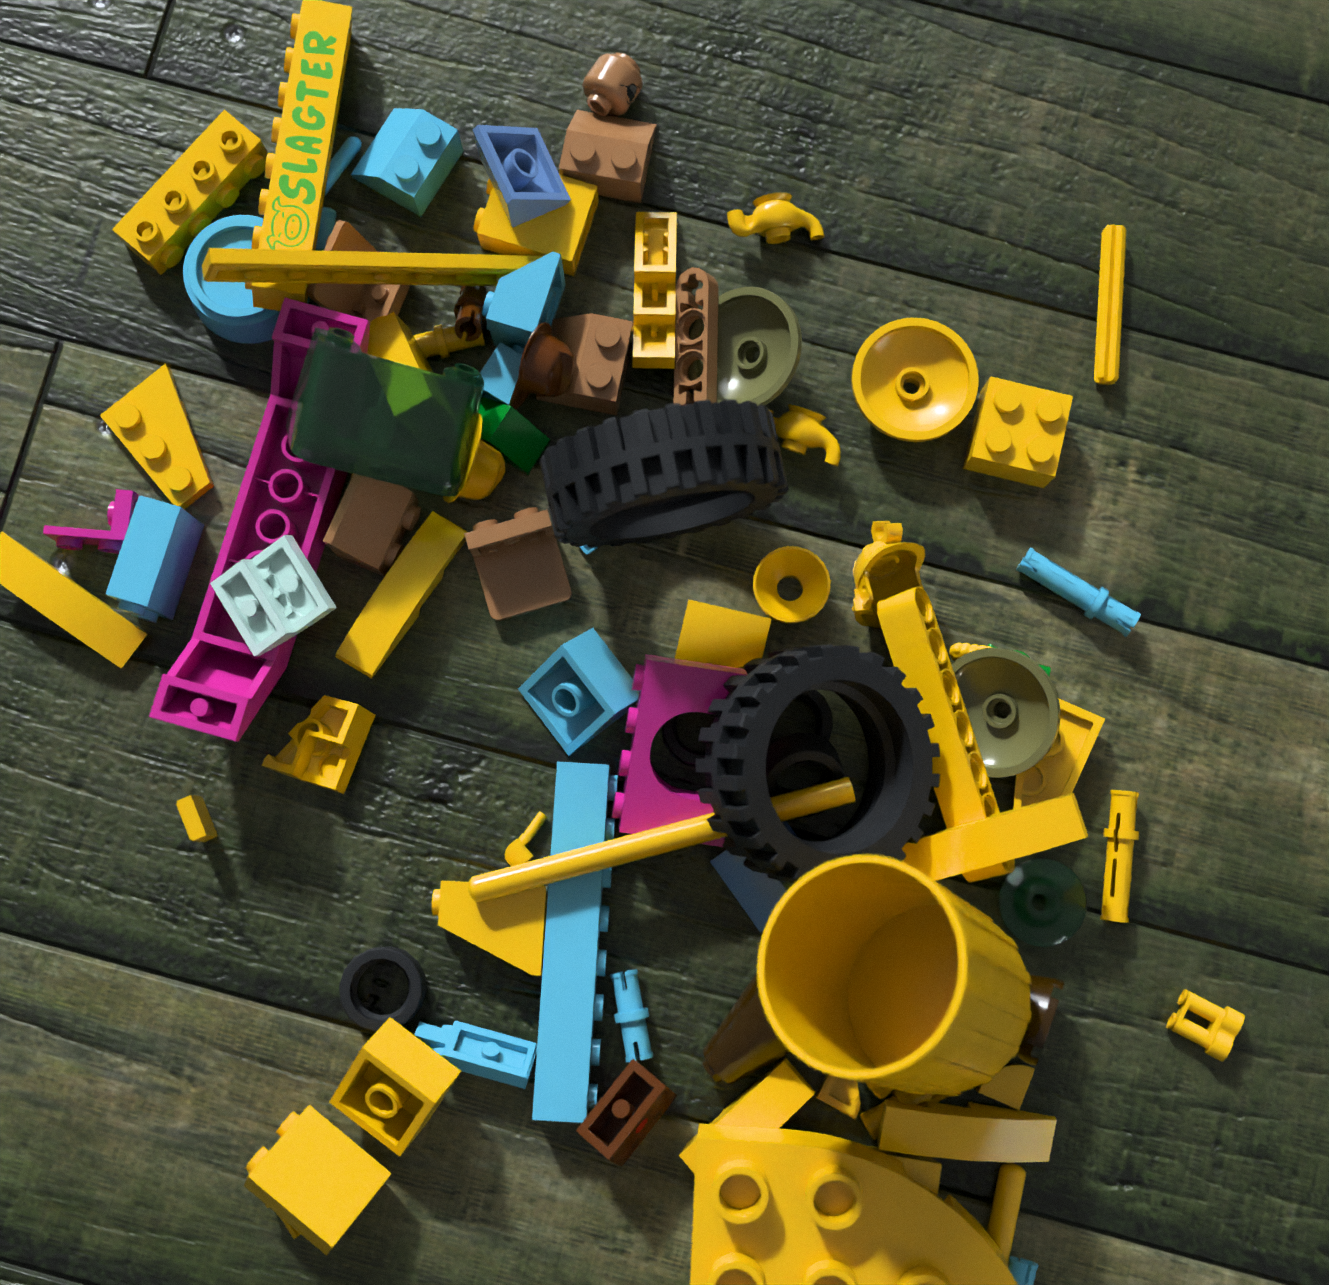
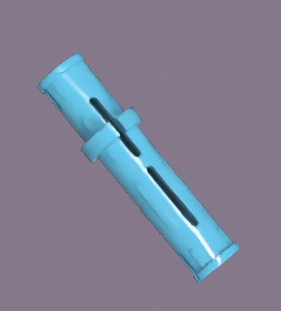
M1032 547L1029 548L1026 556L1023 557L1016 571L1022 572L1085 611L1084 616L1089 619L1096 617L1122 633L1125 637L1128 636L1131 632L1130 628H1134L1141 616V613L1135 612L1108 595L1109 590L1101 587L1097 589L1034 551Z

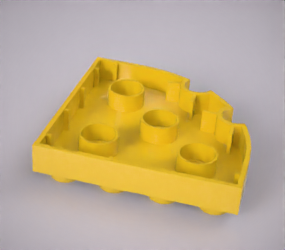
M699 1123L696 1138L690 1285H1018L1008 1268L1002 1251L981 1224L950 1194L943 1200L927 1187L907 1177L903 1162L863 1144L823 1133Z

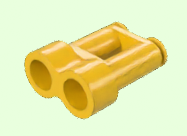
M1184 989L1177 1002L1180 1007L1177 1013H1172L1166 1028L1205 1048V1054L1223 1062L1231 1051L1234 1039L1243 1025L1245 1015L1229 1006L1223 1009ZM1187 1010L1210 1021L1207 1029L1184 1018Z

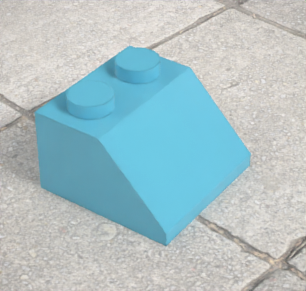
M394 108L351 173L352 178L421 217L464 151L458 129L423 109Z
M551 252L501 277L498 280L495 292L489 291L487 293L482 315L486 317L487 330H490L494 346H498L501 342L510 348L513 345L525 348L532 332L539 324L546 322L552 326V321L555 319L566 285L560 253Z
M594 628L562 644L518 688L568 756L623 716L629 707L634 706L638 702L639 691L632 690V677Z

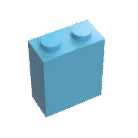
M139 495L105 595L119 601L117 609L131 613L134 617L153 623L157 622L158 616L173 620L204 524L182 507Z

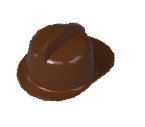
M542 322L532 332L524 348L518 380L509 404L515 410L521 406L530 393L549 397L559 396L570 387L572 382L574 355L566 343L552 335V328L549 323Z

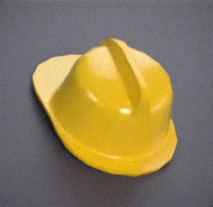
M480 413L474 415L464 441L454 455L447 470L442 492L443 500L447 503L455 501L457 497L481 500L493 492L505 474V460L502 454L481 440L482 415Z

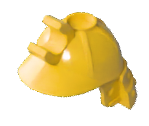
M873 521L871 533L874 542L863 548L854 564L853 576L856 589H854L852 611L856 621L862 626L881 628L877 615V602L880 599L916 586L924 589L919 571L925 558V549L917 543L901 542L903 536L902 523H890V521Z

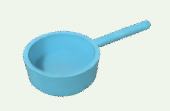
M351 136L347 138L331 159L325 195L361 149V141L358 137ZM252 215L229 216L208 225L191 243L183 265L185 288L201 321L218 336L229 341L244 344L272 340L280 311L253 307L252 290L245 289V282H206L203 279L202 264L209 248L252 249L254 227H262L263 218Z

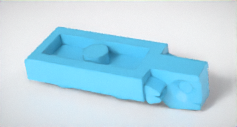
M454 1021L453 1025H443L442 1028L419 1022L414 1036L462 1072L526 1089L537 1054V1043L459 1021Z

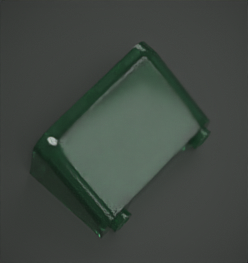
M315 327L285 421L292 453L313 464L441 496H456L464 478L485 384L479 371L469 365L456 363L454 367L444 368L443 374L440 375L362 353L360 346L354 341V335L344 329L330 327L327 331Z

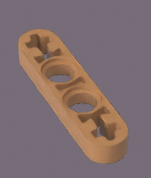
M690 268L680 275L676 284L674 404L688 405L700 400H710L711 403H717L718 283L712 275L700 268ZM699 282L703 283V287L696 290V295H692V289H696ZM698 304L703 307L702 310L698 309ZM702 319L704 321L702 334L697 339L691 340L689 337L691 324L695 320ZM701 359L704 366L703 372L699 378L690 381L688 369L695 360ZM690 389L694 390V395L689 393Z

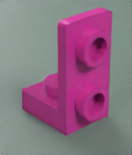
M116 489L115 501L109 504L107 513L111 531L44 525L43 535L56 541V547L82 550L83 544L98 545L99 551L119 554L139 495L132 490Z

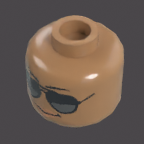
M619 52L601 55L585 76L582 87L587 97V104L598 115L620 116L625 114L640 93L643 86L641 72L638 64L631 57Z

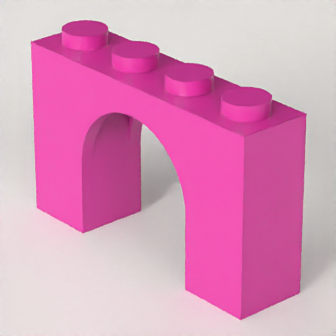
M645 654L644 665H635L632 690L639 691L637 708H628L625 733L632 734L630 751L622 750L618 772L619 776H626L623 793L615 792L612 808V818L619 819V832L634 834L714 812L711 804L700 802L698 791L674 787L665 782L656 773L650 761L651 744L657 731L669 719L687 712L709 713L707 710L713 699H725L729 694L723 687V684L731 676L748 675L745 669ZM725 837L700 844L723 847Z

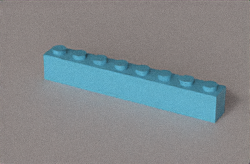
M557 761L551 856L614 839L615 818H607L608 801H614L615 792H617L618 775H610V765ZM612 867L548 884L532 1120L582 1123L588 1116V1111H592L597 1104L598 1084H590L591 1066H599L601 1039H593L594 1021H602L604 994H596L597 976H605L607 950L599 949L600 932H608L610 906L602 905L603 888H611Z

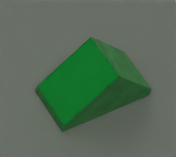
M480 396L458 432L466 436L474 415L480 413L482 415L481 440L499 451L507 463L529 475L551 442L550 439L512 406Z

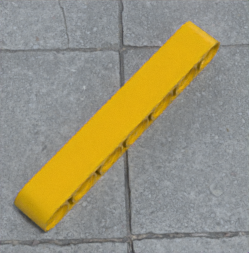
M916 586L880 599L877 602V615L893 665L906 675L901 684L905 688L918 689L923 700L917 706L921 714H931L935 727L928 729L930 743H939L940 757H932V774H940L939 787L933 788L946 828L977 821L1000 813L928 594L922 587ZM1015 860L962 873V875L971 883L1009 874L1014 871Z

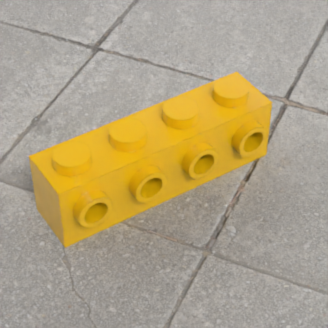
M224 109L112 230L130 250L162 275L167 268H172L179 263L184 255V250L204 228L212 223V220L223 208L230 207L237 200L239 191L250 179L258 177L264 171L268 152L263 142Z

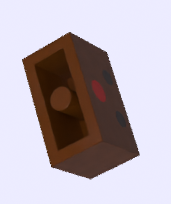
M632 1059L577 1128L576 1132L609 1161L622 1167L678 1095L640 1063Z

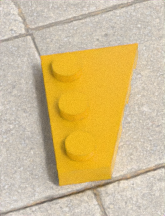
M165 363L100 416L170 502L185 510L214 487L199 444L193 435L187 419L188 415L185 406L177 392L172 371Z
M1059 699L1060 726L1055 742L1039 763L1015 775L1012 809L1072 794L1105 718Z

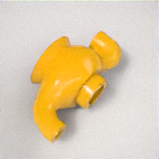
M786 192L770 193L756 198L752 203L756 209L750 216L743 215V210L740 209L727 213L729 228L733 234L739 237H747L757 233L766 237L767 243L778 244L788 241L791 238L790 232L804 227L808 230L811 240L824 238V231L819 220L812 214L794 206L790 202L792 195Z
M788 404V412L779 418L773 417L777 436L783 439L782 448L805 455L807 448L821 447L826 452L824 462L838 467L841 448L837 439L821 423L827 419L825 416L803 407Z

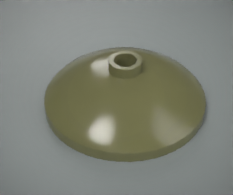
M741 287L730 290L718 297L717 403L724 399H733L737 401V404L751 401L755 402L757 406H765L783 392L796 372L802 350L800 325L789 304L769 290L759 287ZM702 319L696 320L689 335L691 340L697 339L704 330V321ZM760 351L758 359L753 363L754 354ZM701 359L695 360L688 369L690 381L696 380L701 376L704 368Z
M992 647L979 649L967 653L952 663L954 674L988 777L1013 776L1039 763L1053 746L1060 726L1058 695L1046 672L1031 658L1006 648ZM1001 702H1005L1010 708L1008 717L1002 716L998 708Z

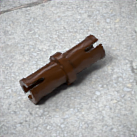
M461 286V296L457 299L454 307V314L457 319L454 326L455 334L461 339L465 331V341L467 342L475 341L482 332V323L485 321L482 310L487 295L485 286H479L478 289L475 288L476 286Z

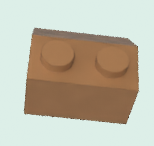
M577 110L566 131L559 164V174L596 185L598 195L641 203L656 124L608 115L601 116L597 113Z
M592 313L553 319L551 326L552 335L566 343L575 358L572 382L570 387L561 395L549 397L536 394V400L617 415L633 343V321Z
M359 462L323 542L339 558L385 577L389 567H392L403 551L404 547L400 543L406 530H413L421 512V508L417 506L419 501L409 489Z

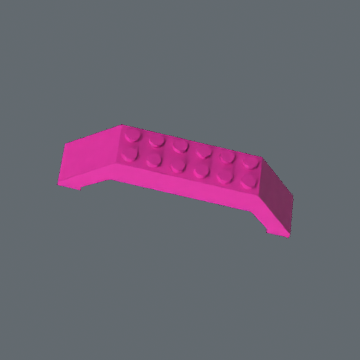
M284 298L272 335L274 348L270 397L210 583L242 559L254 558L283 535H292L311 567L317 573L325 547L323 539L335 515L359 435L363 415L370 322L368 320ZM209 583L193 636L168 673L162 674L149 717L238 742L286 670L297 635L272 650L254 657Z

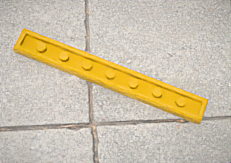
M209 248L202 264L203 279L206 282L497 286L498 280L501 277L543 256Z

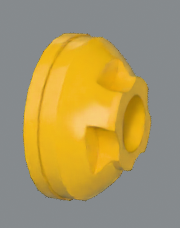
M786 546L768 553L761 560L753 577V592L759 607L767 616L782 623L796 624L813 618L822 610L829 597L831 580L824 562L816 554L798 546ZM791 577L799 581L802 587V594L798 599L786 601L779 596L777 585L784 578Z

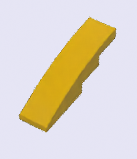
M636 212L633 368L674 369L677 212Z
M432 511L367 602L337 650L335 657L372 679L419 617L421 606L443 579L445 568L466 542L464 533H467V531Z
M2 531L0 533V584L122 669L147 636V633L75 583L76 581Z
M1072 793L993 814L984 819L922 836L917 844L906 842L902 847L906 858L901 862L936 881L1088 837L1075 794Z
M884 1100L877 1145L879 1150L946 1159L1010 1163L1049 1162L1057 1119L1055 1116L968 1102L966 1108L927 1101L926 1107Z

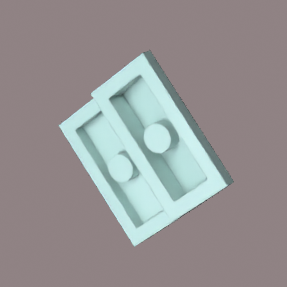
M283 535L254 558L242 559L210 583L254 657H258L286 642L337 608L292 535Z

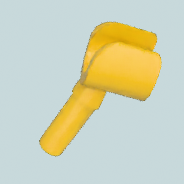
M539 811L525 832L506 848L505 860L510 866L528 862L534 857L526 845L533 839L548 818L544 813Z

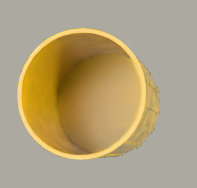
M854 855L827 862L805 874L794 883L780 899L768 919L759 947L757 965L758 988L766 1016L780 1040L798 1058L825 1073L922 1096L924 1094L960 1095L963 1091L974 1088L982 1083L990 1082L995 1078L994 1075L1011 1058L1015 1057L1020 1049L1018 1047L1023 1040L1028 1022L1030 1023L1031 1019L1029 987L1031 978L1017 951V944L992 922V918L915 868L895 859L875 855Z

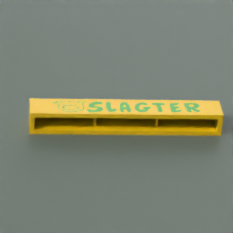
M302 0L300 14H292L290 39H295L294 48L287 47L285 52L284 73H289L288 83L280 82L278 107L283 108L281 118L274 117L271 142L277 143L275 154L268 153L266 158L265 178L270 179L269 190L261 189L258 214L264 215L262 227H254L252 249L316 250L352 34L351 6L320 0ZM245 282V289L252 290L253 307L280 311L284 298L304 303L308 301L307 289L309 283Z

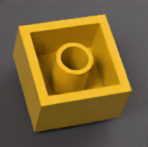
M990 376L980 391L963 469L1045 488L1056 476L1073 396Z
M390 1017L361 1048L329 1103L400 1157L426 1126L461 1071Z

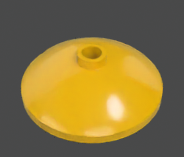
M925 318L898 319L875 330L860 347L853 364L851 376L853 396L865 419L883 434L907 442L933 440L955 429L965 419L975 402L979 380L976 361L965 341L949 327ZM905 383H913L917 387V392L909 394L904 390L903 385Z

